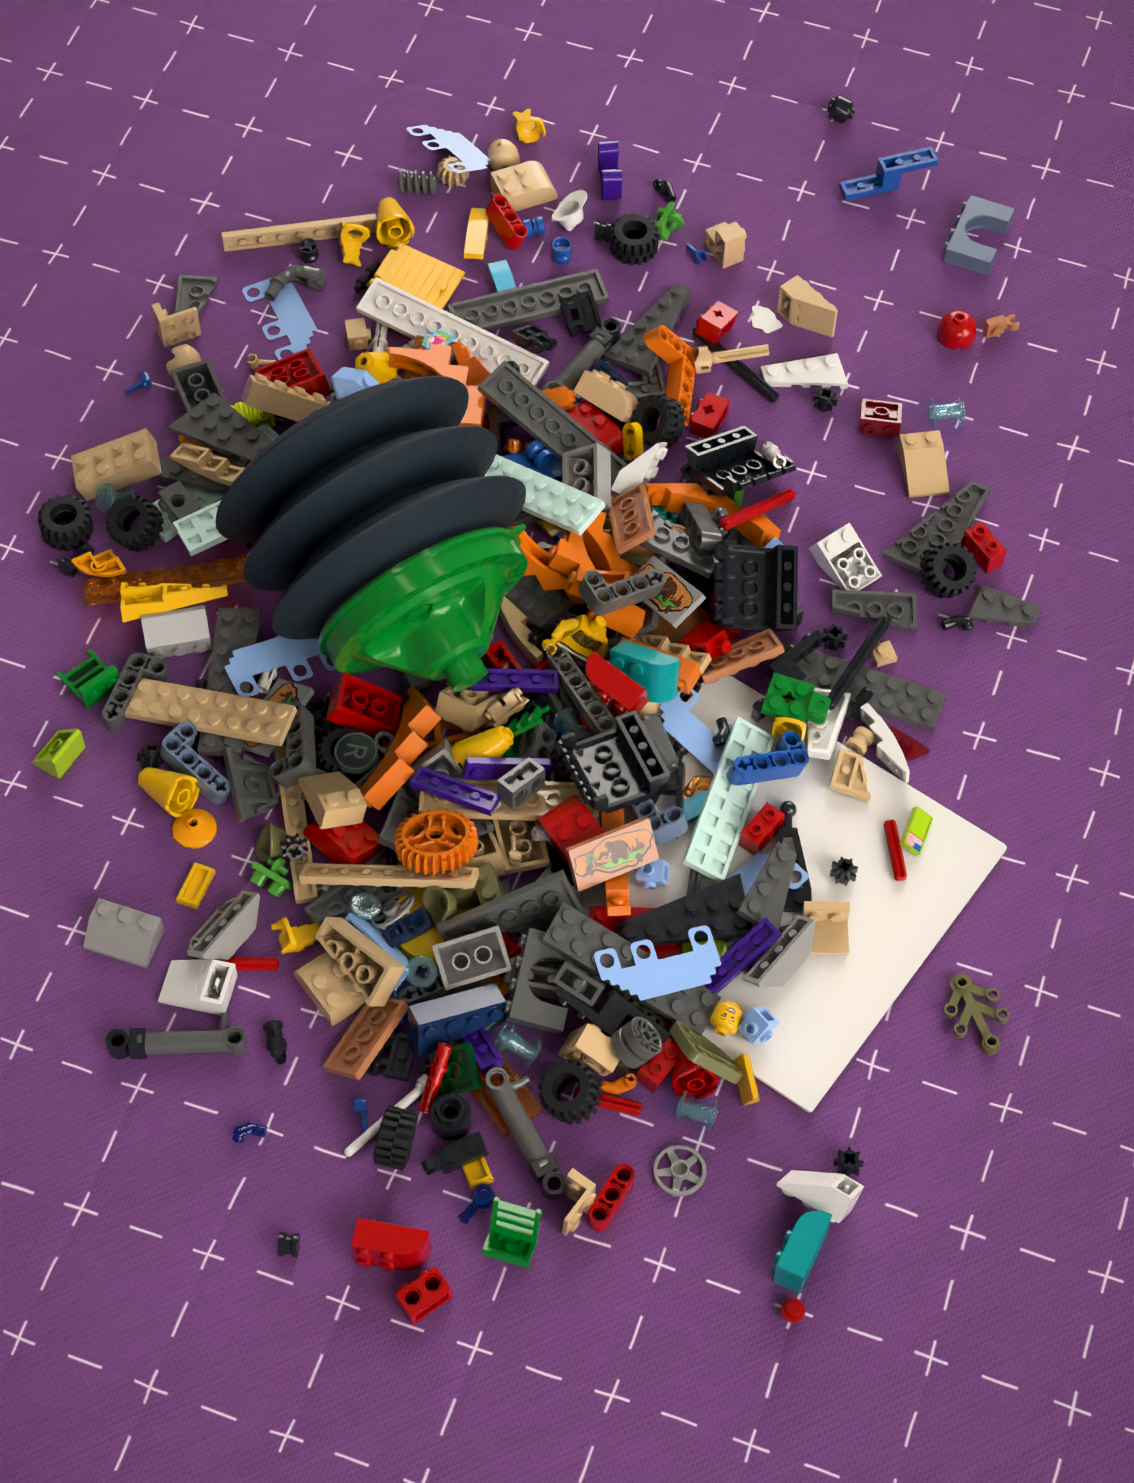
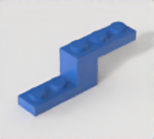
M932 146L878 158L876 174L842 181L839 184V188L845 201L897 190L900 187L902 173L937 166L938 158Z

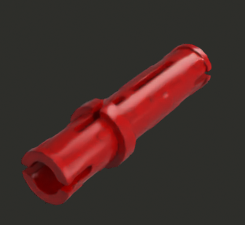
M438 1042L435 1057L429 1065L431 1069L421 1102L418 1106V1110L426 1114H430L431 1106L437 1098L444 1073L448 1070L447 1063L453 1047L447 1043Z

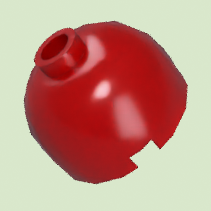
M962 310L948 312L941 318L938 324V340L944 347L956 350L957 347L967 349L976 338V323L973 317Z
M686 1056L677 1061L672 1070L673 1090L677 1096L683 1099H688L687 1096H695V1100L702 1099L711 1095L717 1089L718 1075L695 1064Z

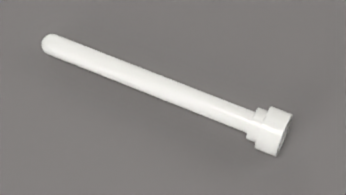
M423 1074L418 1078L415 1088L394 1107L406 1109L420 1095H423L428 1076ZM382 1117L344 1150V1154L347 1157L356 1153L379 1132Z

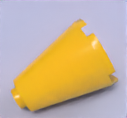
M390 197L384 198L378 206L376 236L382 245H388L389 248H393L392 246L395 241L406 245L409 243L411 236L414 235L413 222L395 199Z
M498 726L457 741L451 747L454 761L456 764L461 763L464 766L466 757L500 758L513 744V732L508 727Z
M152 767L143 769L138 775L139 786L168 814L174 817L183 816L182 812L186 809H192L197 801L199 787L196 786V782L198 781L191 775Z

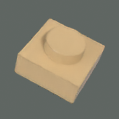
M890 640L878 643L871 652L876 667L897 662V655Z

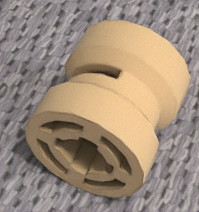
M858 726L853 732V737L847 740L845 746L863 756L867 751V746L872 745L875 736L869 729Z

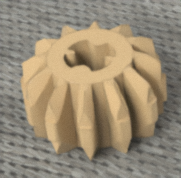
M449 155L448 159L442 158V161L438 163L437 172L439 180L443 184L448 183L449 187L452 185L458 187L459 183L464 184L469 177V171L456 173L448 167L449 164L462 162L457 156L451 157ZM463 165L453 166L456 170L466 169Z

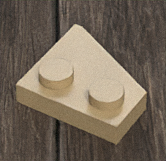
M841 748L828 788L868 803L871 794L867 790V776L863 770L862 755Z

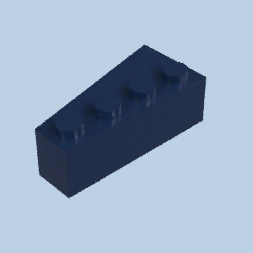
M496 983L411 1005L408 1007L407 1039L417 1058L436 1050L438 1042L449 1044L504 1019L505 1013L503 1011L506 1006V1000Z

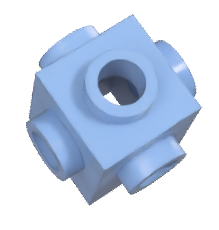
M665 859L655 860L634 869V877L646 889H656V886L668 887L670 864Z
M761 1006L745 1013L742 1017V1023L737 1028L741 1031L743 1038L753 1045L761 1042L766 1043L773 1036L772 1031L780 1022L765 1006Z

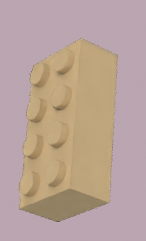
M255 373V376L249 375L242 395L245 405L297 422L309 416L313 411L329 404L327 399L324 398L325 396L313 392V395H310L303 388L294 386L292 389L287 387L286 383L274 380V382L267 380L266 376Z
M146 428L71 456L76 489L86 501L162 474L157 442Z

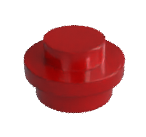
M788 1298L781 1305V1315L788 1322H798L804 1317L805 1306L797 1298Z

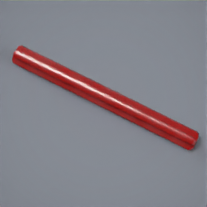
M791 488L786 489L722 518L719 526L724 530H729L794 500L796 492L792 491Z

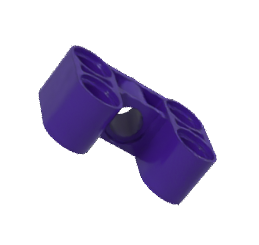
M618 140L598 141V170L601 179L602 200L622 199L621 168L618 169Z

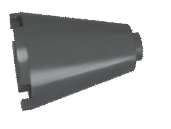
M657 715L643 716L645 720L642 723L669 773L672 774L677 770L679 760L664 726Z

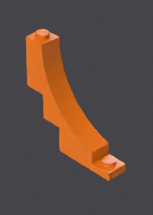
M460 341L452 344L458 365L469 367L468 385L479 386L491 372L480 359L475 356L471 357L468 346H465ZM566 386L540 390L565 412L575 407L574 402L576 398L574 392Z
M645 483L650 506H662L666 511L680 513L683 502L704 504L711 516L713 510L717 507H724L728 512V516L747 508L738 507L728 496L708 495L697 483ZM764 514L735 526L755 547H765L774 537L779 539L781 532Z
M600 512L582 534L587 552L590 554L598 570L612 572L630 571L633 576L640 568L620 558L615 548L614 537L602 531L606 514Z
M411 686L406 691L410 699L403 706L401 723L389 750L372 775L360 788L369 808L374 806L377 810H380L412 776L415 771L411 763L428 746L424 737L442 719L430 701L414 686Z
M624 808L611 813L600 811V823L604 832L624 825ZM627 872L604 881V901L608 916L631 915Z

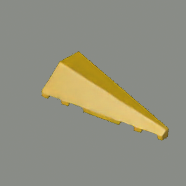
M123 582L120 588L122 620L124 623L139 619L142 615L166 612L228 596L227 585L210 588L209 584H203L202 588H192L191 584L160 583L159 585L147 586L146 583H139L138 587L129 586L128 582Z

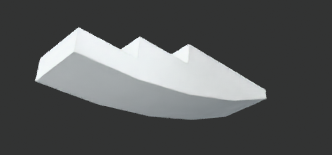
M868 703L864 704L861 707L860 719L875 736L874 743L877 745L876 756L900 780L907 784L909 782L910 770L895 736L879 714Z

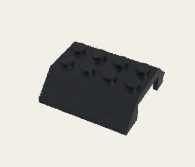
M741 426L684 446V451L694 477L720 497L796 470L794 461L787 456H784L786 458V465H781L782 468H776L771 461L755 450L758 435L746 426Z
M724 540L720 541L719 544H715V559L718 562L714 564V580L718 581V583L714 584V601L717 604L714 605L713 620L717 621V625L728 630L762 632L770 628L773 632L797 630L798 546L780 544L774 548L737 545V541Z
M636 710L615 717V729L576 742L574 732L562 735L561 740L555 743V747L560 756L563 757L562 760L568 772L571 773L570 776L576 788L579 789V794L584 804L590 805L594 810L611 813L651 799L671 778L665 763Z

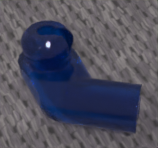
M247 1122L233 1129L232 1140L236 1143H242L247 1135L265 1138L268 1127Z

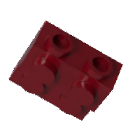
M862 398L859 433H864L867 436L873 434L883 435L886 438L899 437L902 403Z

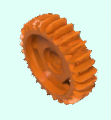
M437 807L435 811L428 809L427 812L420 810L418 815L412 813L411 818L406 817L405 822L399 824V828L396 829V834L394 835L395 852L398 860L402 862L403 866H408L409 870L415 869L417 874L421 871H424L425 875L428 872H432L434 876L437 872H442L443 875L445 871L453 873L454 868L461 869L462 864L468 865V860H473V856L477 853L478 835L474 822L470 821L468 816L464 817L462 812L457 814L455 809L449 812L447 808L442 811ZM434 835H440V836H441L440 838H437V839H432V838H430L431 836H434Z

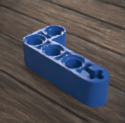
M785 731L775 745V752L736 758L727 771L726 777L731 784L738 786L797 777L809 762V755L800 736L794 731Z

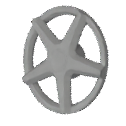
M402 892L384 902L372 916V926L385 930L388 925L400 919L404 914H409V909L414 902L415 896L411 892ZM407 895L406 899H404L401 903H398V901L395 900L401 896ZM382 910L384 914L377 916L379 912ZM385 919L384 923L377 924V922Z
M675 1145L664 1149L656 1157L653 1165V1176L657 1185L673 1197L687 1196L696 1192L703 1186L707 1170L704 1159L696 1150L684 1145ZM684 1149L692 1152L693 1155L685 1161L679 1160L674 1150ZM667 1153L671 1167L657 1169L661 1157ZM698 1159L702 1165L701 1178L690 1172V1168ZM659 1176L673 1177L672 1190L661 1182ZM684 1179L697 1184L689 1190L680 1191Z

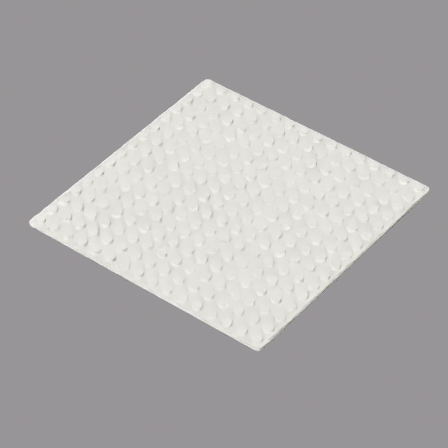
M731 675L720 678L715 683L704 684L703 682L698 692L700 696L699 701L688 710L715 735L719 732L716 720L721 717H726L728 724L732 725L734 720L740 717L772 734L775 719L767 715L756 723L751 717L752 706L758 699H764L765 696ZM691 696L687 703L691 702L694 697ZM804 721L807 726L803 745L808 753V723ZM666 731L673 747L676 739ZM777 733L775 734V740L770 752H775V745L779 741ZM838 741L835 743L830 760L809 757V762L799 776L759 782L744 827L767 802L778 810L784 801H791L796 805L797 811L792 817V828L798 829L811 885L812 901L850 902L848 917L849 954H810L784 986H756L743 980L742 971L717 994L721 997L719 1003L725 1000L732 1001L742 1008L741 1012L743 1015L753 1008L765 1006L780 1022L772 1031L773 1036L766 1043L761 1042L752 1045L743 1038L739 1029L735 1034H727L725 1037L718 1035L713 1031L714 1027L710 1024V1020L702 1034L732 1060L743 1053H747L751 1059L754 1077L806 1112H812L1007 849V846L998 839L862 757L864 763L863 770L867 776V790L871 794L868 803L829 789V783L840 749L854 752ZM688 752L682 759L686 767L684 799L709 790L714 777V773L692 753ZM677 772L671 774V778L666 784L677 785ZM660 795L655 804L658 813L675 805L676 795ZM631 806L624 808V825L637 820ZM918 806L932 816L933 821L920 855L915 856L901 846L907 878L904 881H896L886 840L884 822L892 819L896 821L901 841L913 807ZM598 811V824L601 827L600 811ZM698 819L688 824L687 832L679 836L678 839H673L656 846L659 859H665L670 864L668 887L656 886V889L643 888V885L636 881L634 877V869L627 872L631 907L657 908L686 896L690 867L682 864ZM778 834L762 850L764 855L773 850ZM784 837L783 845L795 852L792 837ZM739 841L725 879L729 878L753 857L752 854L738 845ZM841 857L844 859L852 858L853 866H858V871L855 873L857 875L856 881L850 880L847 886L840 883L835 884V877L830 876L832 862H838ZM552 863L536 881L542 879L543 876L547 877L554 874V872H551ZM794 870L790 882L798 883L801 881L800 872ZM702 874L699 890L718 882ZM604 882L580 892L576 891L575 887L572 886L575 892L583 895L581 905L585 912L594 902L605 906ZM783 912L780 925L791 921L794 916L802 915V913ZM735 938L734 944L731 945L727 949V951H729L742 938Z

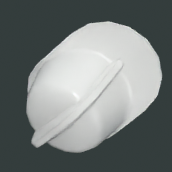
M583 190L570 193L553 213L552 219L559 221L567 231H571L583 220L582 207L587 200V193Z

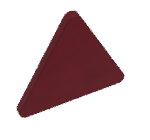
M889 727L904 754L906 762L929 753L930 749L895 727Z

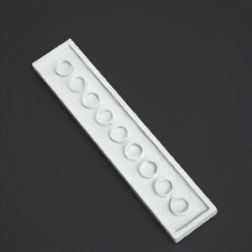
M377 277L356 307L358 313L412 339L417 338L422 343L425 335L434 334L438 329L445 331L455 337L448 344V346L452 347L453 359L457 360L452 344L460 341L469 347L471 357L475 356L480 359L491 373L504 360L506 362L514 361L520 366L521 375L535 387L549 367L548 360Z

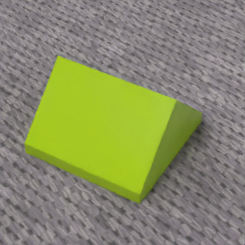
M78 728L58 730L32 763L60 779L85 749L81 731Z

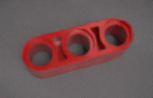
M496 194L485 209V213L507 247L517 250L528 235V231L506 197Z
M620 1164L613 1170L590 1207L588 1224L594 1231L600 1232L607 1229L634 1185L635 1173L630 1165ZM626 1175L629 1177V1180L620 1181L618 1177ZM613 1194L617 1199L609 1201L606 1199V1196ZM602 1214L605 1216V1219L598 1221L593 1216Z

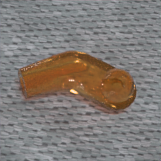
M714 774L711 776H693L683 790L684 795L692 797L698 790H709Z

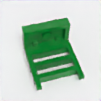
M91 649L87 650L90 658L67 674L63 675L59 670L55 672L61 679V682L84 704L86 709H89L111 694L119 678L118 669L113 664L107 667ZM94 664H98V666H96L88 673L74 681L72 684L70 683L72 679L80 675L82 672H84Z
M538 705L531 714L527 711L520 720L515 717L509 726L506 723L502 725L505 728L508 727L514 735L513 744L505 752L509 758H516L520 743L518 735L543 723L544 721L540 717L550 710L549 705L542 709Z
M495 1197L493 1200L490 1231L485 1241L482 1255L529 1268L538 1243L542 1210H532L501 1201L498 1197Z

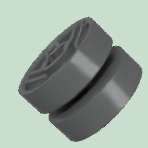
M637 1016L625 1026L615 1031L611 1037L612 1047L616 1055L630 1068H639L662 1050V1040L658 1031L643 1017Z

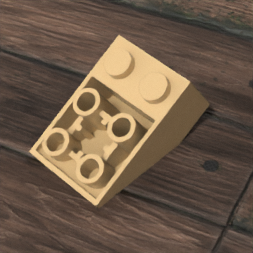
M798 275L780 286L778 314L792 325L829 337L834 336L838 310L833 304H830L823 298L821 293L816 292L806 280H803Z

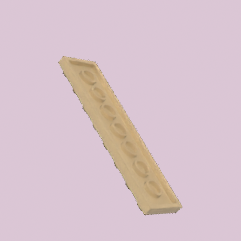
M141 678L127 707L125 716L126 718L174 727L188 721L193 723L197 731L282 747L297 709L294 705Z
M455 778L497 793V780ZM545 781V787L514 810L500 800L491 816L420 791L418 813L420 810L427 812L428 809L435 811L438 807L442 811L447 808L449 812L455 809L457 814L462 812L464 817L468 816L470 819L536 821V819L573 794L582 802L583 800L574 782ZM584 804L598 823V810H594L590 805Z

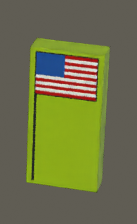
M918 806L913 807L899 844L915 856L920 855L933 817Z

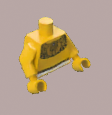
M581 614L576 618L562 620L551 634L552 638L542 642V648L545 651L548 646H551L548 649V654L553 655L557 650L556 643V645L586 663L593 651L604 659L608 645L607 629L605 628L607 625L606 620L601 616L591 620L585 614Z

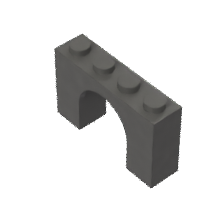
M529 928L525 933L521 934L518 946L521 947L520 955H517L514 960L513 969H516L515 977L510 979L508 991H511L510 999L506 1000V1006L503 1011L506 1014L505 1021L558 1035L564 1029L568 1008L545 1003L536 998L530 990L528 975L531 967L536 963L550 962L562 966L567 958L541 943L546 932Z

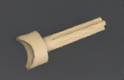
M768 344L713 353L708 351V346L692 348L697 356L695 361L696 374L711 372L712 364L769 355Z

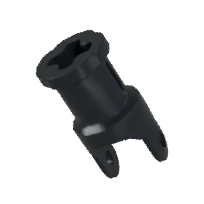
M280 1020L268 1021L262 1026L263 1031L267 1035V1050L275 1058L276 1063L284 1064L287 1060V1042L283 1038V1022Z

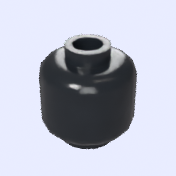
M837 95L835 98H831L826 111L829 112V118L845 123L848 118L852 119L855 108H853V101L851 99Z

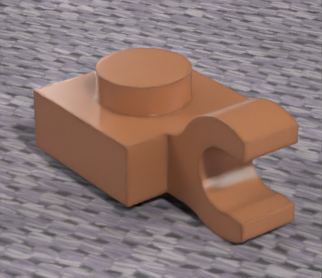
M1015 314L1008 315L1007 317L1000 315L985 320L983 334L985 338L999 336L1004 333L1005 329L1016 331L1019 329L1020 322L1012 323L1015 320Z

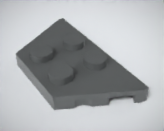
M225 747L222 753L238 823H242L275 808L278 800L273 779L269 775L270 766L257 762L245 754L243 757H240L231 752L232 748Z

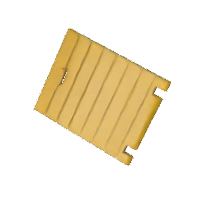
M395 241L392 247L397 249V251L390 249L375 272L374 277L444 310L464 277L465 272ZM374 278L370 280L369 285L372 284Z

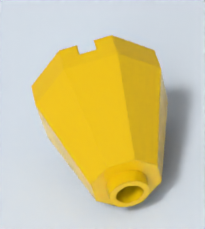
M386 351L361 353L356 358L355 368L366 370L380 384L399 376L397 374V369L399 370V368L389 366V354Z

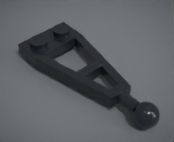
M676 740L673 743V749L679 760L678 768L675 771L677 772V785L665 783L651 797V800L655 805L660 795H676L675 806L680 807L684 812L686 767L682 759L689 751Z
M784 801L779 806V811L785 814L784 827H779L776 843L780 842L783 844L784 837H792L795 853H797L795 863L807 872L798 829L792 828V817L796 814L797 808L793 802ZM809 877L802 884L803 888L788 889L783 912L802 913L804 901H812Z

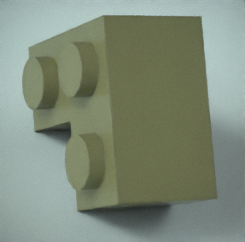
M490 862L477 867L479 869V877L474 888H451L462 910L478 903L483 905L505 895L498 874Z

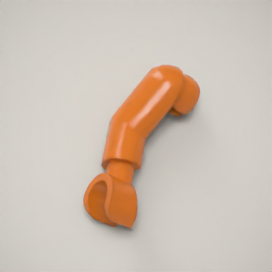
M509 439L508 444L504 445L503 451L507 454L517 453L521 449L522 444L517 439Z
M628 1073L613 1082L603 1080V1082L600 1081L602 1085L600 1089L604 1093L619 1095L633 1089L637 1084V1077L632 1073Z

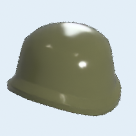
M272 822L267 823L263 828L255 845L256 855L260 860L268 861L269 859L282 857V851L285 849L281 848V842H286L287 840L283 829L274 826Z
M432 886L423 891L422 903L433 925L437 926V924L456 915L457 900L449 889Z

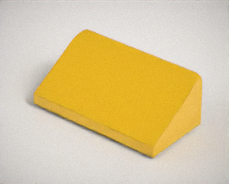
M743 1053L733 1061L743 1072V1076L737 1083L742 1104L749 1105L759 1102L760 1098L751 1059L747 1053Z

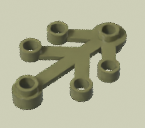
M956 974L950 980V989L953 994L949 1003L944 1006L943 1014L946 1018H954L957 1015V1005L962 996L966 1005L959 1023H956L953 1028L954 1036L956 1038H964L968 1031L967 1025L972 1016L983 1038L980 1045L982 1052L986 1055H995L1000 1048V1040L991 1034L982 1014L994 1018L998 1023L1003 1024L1008 1021L1010 1013L1006 1008L995 1009L977 1002L972 996L973 994L982 997L988 1003L995 1004L1000 996L997 989L990 988L986 990L974 985L969 976ZM958 982L965 983V986H960ZM988 994H994L996 998H990ZM951 1008L954 1010V1013H949L946 1009ZM1003 1013L1006 1018H1001L998 1014ZM962 1028L964 1032L959 1033L956 1029ZM987 1041H993L995 1045H989Z

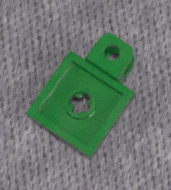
M773 673L761 714L774 718L787 717L802 722L807 720L821 724L825 722L831 699L814 692L815 685ZM789 695L794 701L786 703L782 697Z

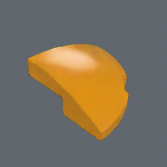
M111 549L95 556L91 552H87L71 559V562L78 570L88 575L113 577L127 573L124 565Z

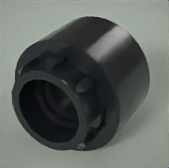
M454 1093L444 1094L438 1097L431 1106V1125L439 1137L445 1140H457L468 1133L472 1123L471 1108L464 1097ZM448 1114H454L457 1116L454 1119L445 1118Z

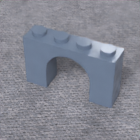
M970 195L968 202L964 201L962 205V215L957 216L955 222L956 229L952 228L950 232V242H946L943 248V253L945 254L944 262L988 276L993 266L997 249L972 241L966 233L972 229L984 228L1006 235L1012 222L1014 208Z

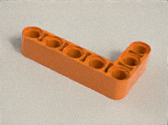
M660 325L644 334V341L648 348L669 364L665 397L676 399L677 402L681 403V408L685 410L683 415L686 416L684 425L688 426L697 356L688 344L666 326Z

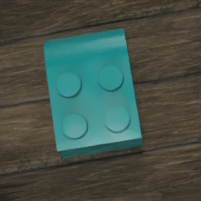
M622 640L610 649L609 663L645 688L648 702L664 703L672 701L677 697L680 668L679 658L627 640Z
M817 1210L807 1212L798 1219L793 1231L788 1229L781 1251L778 1250L773 1261L774 1265L771 1270L774 1273L773 1283L800 1294L827 1236L832 1214Z

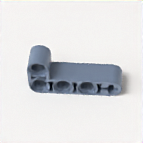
M182 722L164 737L160 749V757L177 773L188 774L196 778L198 781L196 786L199 787V792L213 804L221 805L228 798L230 792L229 781L191 748L195 741L197 728L191 722ZM167 747H173L175 750H169ZM183 761H188L191 764H185ZM199 775H204V776H206L207 778H206V779L201 778Z
M651 799L631 805L637 819L645 816L650 819L656 846L673 840L688 830L687 820L680 807L673 806L658 813Z

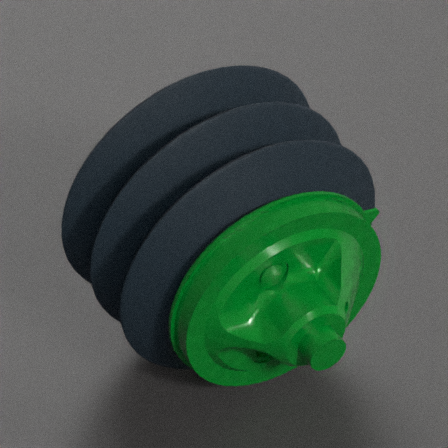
M423 376L390 381L354 392L319 410H315L309 416L287 429L260 451L227 490L219 504L215 520L216 529L219 534L235 542L254 543L244 564L243 573L246 582L260 590H286L273 611V630L278 635L288 639L319 638L318 647L322 654L330 657L336 670L341 673L355 674L387 667L429 680L446 678L454 692L471 687L482 680L488 673L480 658L489 648L504 596L519 582L528 565L527 558L520 548L521 540L518 536L526 529L525 524L509 529L523 508L526 488L521 481L513 477L501 475L485 476L496 456L497 439L491 431L485 428L471 425L459 426L466 413L469 401L468 389L463 383L447 376Z

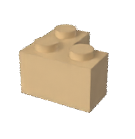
M723 222L705 229L704 243L724 269L743 261L745 239L747 236L745 230L737 222L731 224Z
M589 1023L570 1032L557 1054L564 1060L569 1059L571 1062L576 1060L581 1064H586L603 1077L613 1073L620 1060L612 1047L611 1037L604 1035L598 1026Z

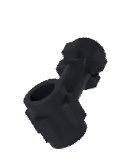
M85 543L83 546L80 545L78 547L79 552L72 559L87 552H91L93 555L95 550L89 543ZM63 558L58 563L60 572L65 576L74 577L78 573V569L71 560Z

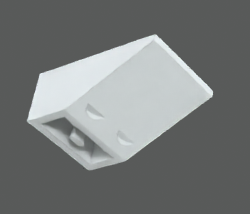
M661 442L655 444L620 470L611 490L622 494L641 482L645 485V483H649L651 478L654 479L659 470L656 467L659 460H663L667 454L668 449H666L668 443Z
M850 523L808 548L822 570L842 590L860 591L882 577Z
M214 959L171 960L158 1002L221 1016L222 1013L227 1011L238 976L236 966L233 963Z
M791 1170L776 1185L781 1188L784 1194L801 1200L807 1208L832 1214L831 1222L840 1223L852 1211L864 1188L863 1185L845 1174Z

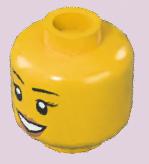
M729 1000L718 1003L710 1017V1024L714 1027L713 1031L724 1037L727 1034H735L738 1031L737 1027L742 1022V1008Z

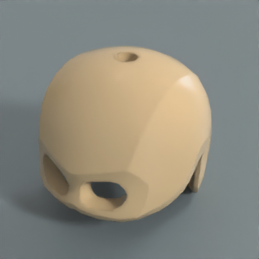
M497 139L492 142L487 153V157L491 159L489 165L492 169L498 170L503 166L511 167L520 163L518 150L512 142L505 139Z
M183 344L171 350L175 358L167 362L166 367L171 375V370L202 360L199 353L193 347Z

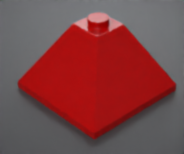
M309 348L254 370L255 373L266 376L267 380L271 382L279 380L286 383V386L293 389L294 386L303 388L310 395H313V392L325 396L324 398L331 395L326 376Z

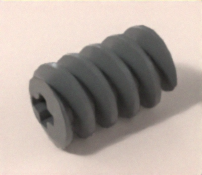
M399 169L398 189L400 188L401 193H405L406 189H408L409 194H412L415 189L416 193L420 194L423 189L424 195H427L429 190L432 195L436 194L438 172L433 176L432 171H429L428 176H426L424 170H422L420 175H418L417 170H414L413 175H411L409 169L406 170L405 174L402 173V169Z

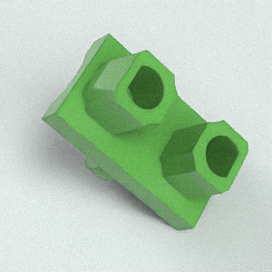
M669 202L666 208L659 207L657 211L659 221L655 222L659 228L658 232L661 240L664 241L668 240L672 230L681 229L684 225L682 215L674 209V202Z
M278 858L276 861L269 859L267 865L271 867V870L254 861L251 866L255 869L250 878L251 882L262 888L269 877L273 881L267 891L278 898L286 888L291 890L293 884L279 876L280 873L287 875L289 871L284 867L285 860L283 858Z

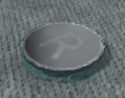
M352 732L338 740L334 748V758L343 771L351 774H360L375 765L378 760V747L375 740L369 735L361 732Z

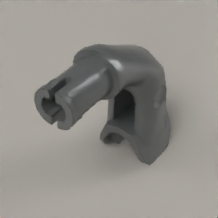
M297 264L288 266L270 279V285L264 293L265 298L269 301H275L280 290L289 281L300 282L308 285L313 290L322 291L327 284L324 278L326 270L320 266L310 267Z

